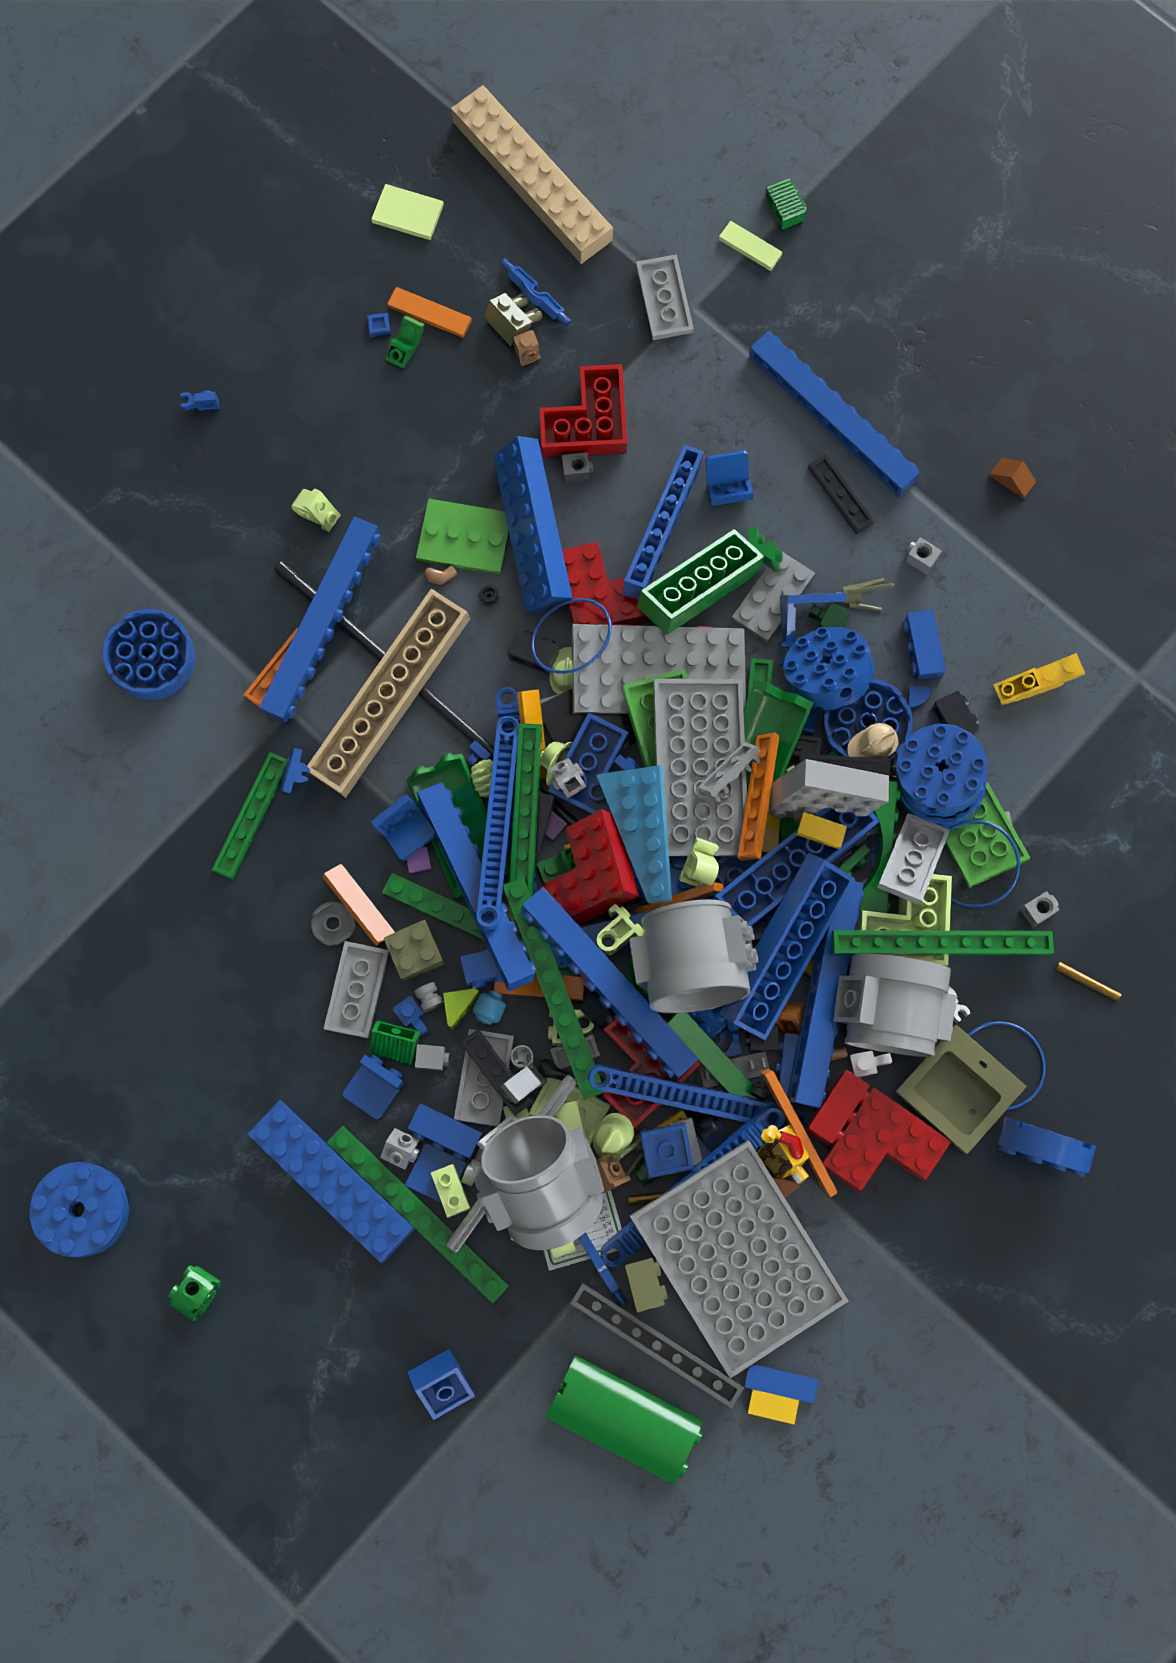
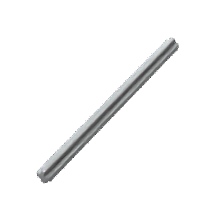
M567 1075L539 1115L554 1117L577 1085V1081ZM478 1200L446 1244L453 1252L459 1251L485 1214L486 1207H481Z

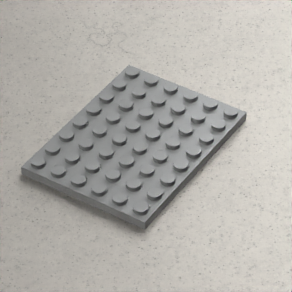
M749 1140L630 1215V1218L729 1378L737 1375L848 1302L842 1289Z

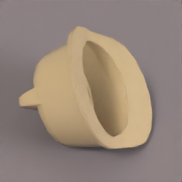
M877 723L871 725L850 740L848 755L849 757L887 758L896 751L898 736L895 730L887 724Z

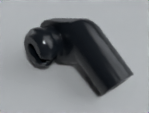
M543 1059L539 1063V1071L548 1078L563 1081L567 1075L570 1076V1071L558 1068L549 1059Z

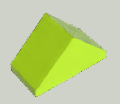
M477 989L443 993L447 1024L451 1030H454L480 995Z

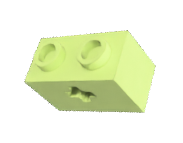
M451 1164L431 1172L448 1218L471 1209L455 1165Z

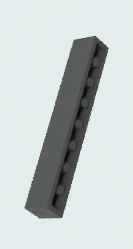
M582 1283L572 1299L571 1305L731 1409L735 1405L744 1389L738 1383Z

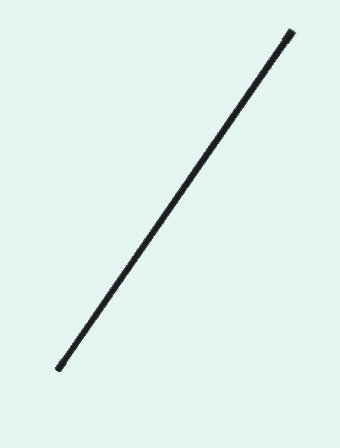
M280 561L274 570L312 601L317 591L299 577L284 561ZM343 615L339 623L336 622L379 661L382 660L386 652ZM423 686L418 695L472 742L477 741L491 754L493 760L494 746L427 687ZM539 786L540 793L548 794ZM555 800L552 811L565 821L568 826L579 821Z

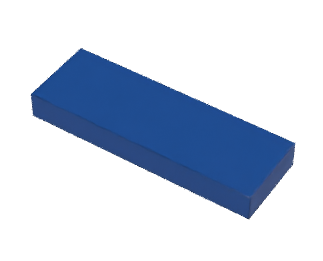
M752 1364L747 1369L744 1387L814 1404L819 1380Z

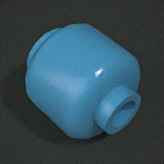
M491 990L489 994L481 993L473 1007V1013L476 1015L475 1019L489 1026L492 1023H498L506 1008L505 1002L501 1000L502 995Z

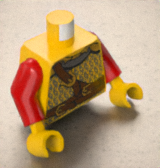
M789 1124L779 1131L773 1125L764 1129L761 1138L766 1143L756 1153L766 1169L772 1171L781 1180L791 1175L797 1184L805 1181L809 1175L802 1165L809 1158V1155L792 1126Z

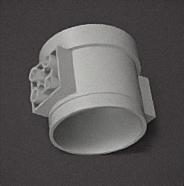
M693 900L660 907L643 916L641 921L644 935L630 938L636 984L648 992L650 1008L653 1011L662 1013L703 1011L737 1002L746 998L751 993L747 972L756 970L755 963L758 962L757 951L752 948L751 940H754L753 928L739 915L732 916V907L725 901Z
M853 954L849 976H839L833 1018L834 1022L847 1024V1035L844 1043L887 1053L935 1057V1043L937 1041H951V1034L953 1032L957 995L948 994L951 969L940 964L912 958L880 954Z
M535 1115L521 1118L506 1125L489 1140L482 1153L481 1165L475 1167L477 1177L474 1178L477 1190L480 1191V1193H477V1198L480 1206L486 1207L485 1214L488 1222L494 1223L497 1231L507 1228L511 1238L522 1247L532 1250H548L564 1246L576 1240L590 1229L601 1212L603 1205L602 1191H604L596 1158L582 1127L569 1131L566 1125L555 1117Z

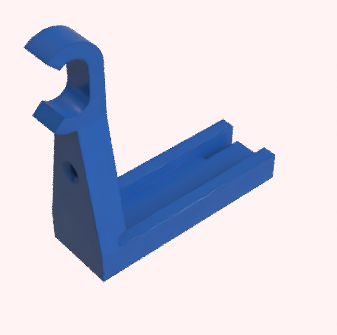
M833 592L828 594L780 596L783 642L778 645L780 647L786 646L789 651L795 643L796 608L793 607V604L846 602V593ZM781 660L779 664L784 665V660Z

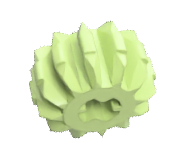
M490 759L479 761L471 767L472 783L475 785V790L479 792L481 797L484 796L485 798H488L490 794L493 761Z

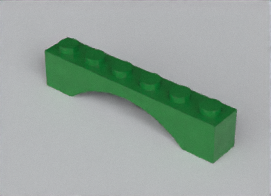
M889 781V802L872 812L880 821L877 824L879 850L873 871L863 885L864 896L859 904L858 912H890L891 900L888 899V892L877 887L892 853V845L896 843L897 835L893 830L894 823L898 821V809H895L896 800L900 798V787H897L898 782Z

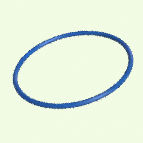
M585 598L567 600L550 609L540 619L532 635L531 650L537 664L549 672L567 674L579 671L593 663L605 650L610 640L612 624L607 610L598 602ZM573 602H589L598 606L605 613L608 620L607 638L600 651L584 665L571 670H553L543 665L536 656L534 642L536 633L546 617L559 607Z
M968 820L951 826L948 829L951 831L961 825L971 823L991 826L1000 831L1009 840L1016 855L1017 868L1015 878L1009 889L998 899L986 904L972 905L951 897V901L958 905L969 908H983L996 904L1011 892L1019 876L1020 857L1015 843L1003 829L990 822Z
M1002 1021L982 1024L974 1028L968 1035L971 1036L976 1031L987 1026L1007 1025L1026 1034L1039 1051L1042 1061V1075L1037 1089L1026 1101L1016 1106L1008 1107L1006 1111L1018 1109L1029 1103L1037 1095L1044 1082L1046 1067L1041 1047L1029 1032L1018 1025Z

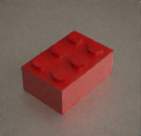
M845 1070L839 1075L826 1095L821 1108L817 1109L809 1121L805 1132L826 1147L838 1143L845 1132L842 1130L843 1126H847L848 1123L850 1124L857 1114L854 1109L856 1106L863 1104L870 1093L867 1089L870 1085L848 1070Z

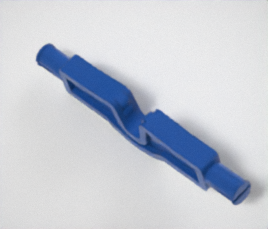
M507 258L501 261L500 265L508 271L507 276L521 289L523 295L529 301L539 306L553 320L558 319L565 327L570 325L572 320L563 313L564 308L548 292L535 291L538 287L537 281L529 276L520 266H513Z
M585 1232L578 1239L620 1307L628 1301Z

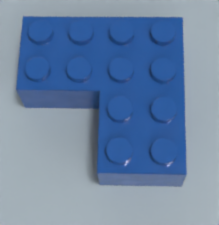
M588 713L565 759L569 758L573 765L578 763L584 773L581 778L586 787L567 798L563 790L557 791L552 783L548 790L550 795L590 815L601 809L611 813L597 774L611 773L615 765L614 760L621 754L629 738V733Z

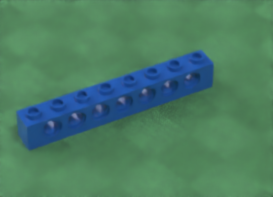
M687 445L683 446L625 577L623 595L639 600L641 590L651 584L702 466L704 451Z

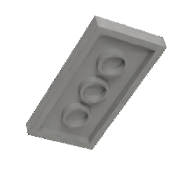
M677 254L637 261L636 269L652 340L693 333L694 328Z
M783 552V562H780V571L776 572L767 567L731 618L732 621L768 643L782 623L780 596L801 595L815 576V572Z
M908 813L877 888L920 905L950 829Z
M347 941L344 942L324 1030L369 1039L389 950Z
M469 1029L468 1036L476 1030ZM481 1031L509 1069L514 1036ZM465 1050L454 1120L497 1127L501 1122L504 1101Z

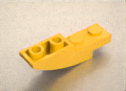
M1077 653L1038 669L1033 668L993 684L1001 705L1060 687L1065 682L1085 675V671Z

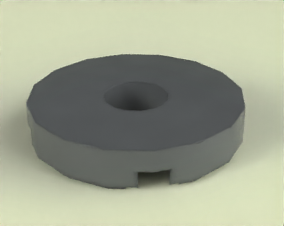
M324 903L312 915L311 930L313 935L319 942L327 946H340L344 944L345 941H348L353 936L356 929L355 918L342 903ZM332 918L339 920V926L334 930L327 927L328 921Z

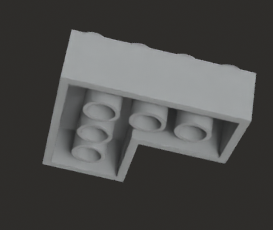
M805 759L772 783L768 814H773L776 818H794V821L800 822L803 812L816 815L824 808H832L840 813L853 812L856 816H868L869 813L889 802V776Z

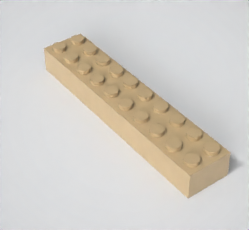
M484 85L451 108L453 123L581 264L613 241V227Z
M430 589L307 765L311 770L308 772L309 774L345 798L348 796L469 622L470 617L467 611L433 589Z

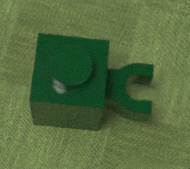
M832 602L827 611L813 604L808 617L820 621L819 628L844 627L851 611Z

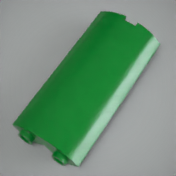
M755 680L743 709L745 742L755 745L757 735L774 732L779 735L773 783L785 773L813 702L798 694L784 692L769 683ZM752 760L749 762V766L751 767V769L753 763ZM746 770V784L748 794L751 771Z
M453 753L443 755L434 767L425 768V766L415 768L406 780L416 804L421 809L418 803V791L441 782L445 789L449 788L453 796V801L451 802L454 808H459L462 815L461 822L463 826L467 825L471 834L469 839L472 845H477L480 852L479 860L482 864L487 812L478 791L475 790V785L472 783L473 779L463 754L453 755ZM434 837L431 842L455 899L461 898L463 895ZM507 861L505 863L504 878L510 875Z
M576 1355L545 1417L672 1484L675 1483L678 1476H684L688 1467L686 1459L693 1444L697 1446L703 1435V1432L699 1431L703 1423L702 1420Z

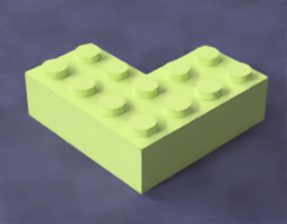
M933 874L920 905L899 897L898 915L871 911L859 912L860 918L855 926V930L950 931L952 876ZM890 955L948 966L949 955Z

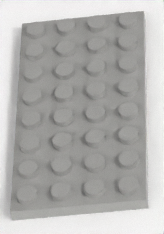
M573 624L571 626L572 669L584 665L600 651L607 638L608 625ZM612 625L610 640L602 654L587 667L572 672L573 713L629 714L621 689L622 685L685 669L688 679H742L744 709L746 704L744 629L678 627L666 635L658 626Z
M654 679L655 764L663 768L669 857H688L696 837L717 844L719 848L715 851L713 857H738L747 801L746 770H742L738 778L726 785L729 790L728 794L722 791L718 793L720 802L713 800L709 795L701 793L698 786L745 742L742 679Z

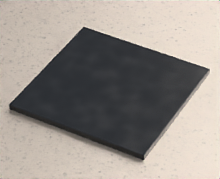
M572 689L541 704L542 720L553 742L573 743L587 714L573 713ZM593 714L629 733V738L624 748L637 742L632 723L627 714Z

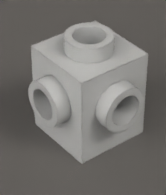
M569 758L549 769L554 776L550 779L557 791L562 789L567 798L586 787L581 778L584 775L578 763L573 765Z
M394 1128L384 1145L380 1158L406 1169L410 1162H415L420 1150L416 1149L419 1139Z

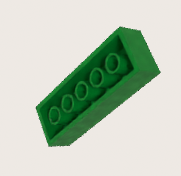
M734 529L641 590L637 607L668 635L760 572L764 555Z

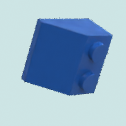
M450 1349L408 1371L415 1392L433 1420L475 1397Z

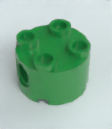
M190 1265L182 1275L184 1280L179 1286L175 1285L172 1288L168 1297L171 1301V1307L190 1320L196 1321V1314L199 1316L203 1314L217 1293L213 1289L215 1286L220 1288L221 1281L201 1267ZM199 1289L196 1295H189L191 1290Z

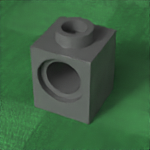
M587 452L562 455L565 483L590 481V473H593L594 470L593 461L588 460ZM576 465L583 467L581 470L573 469Z

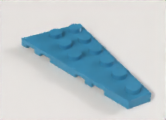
M662 766L597 774L647 902L652 904L672 901Z

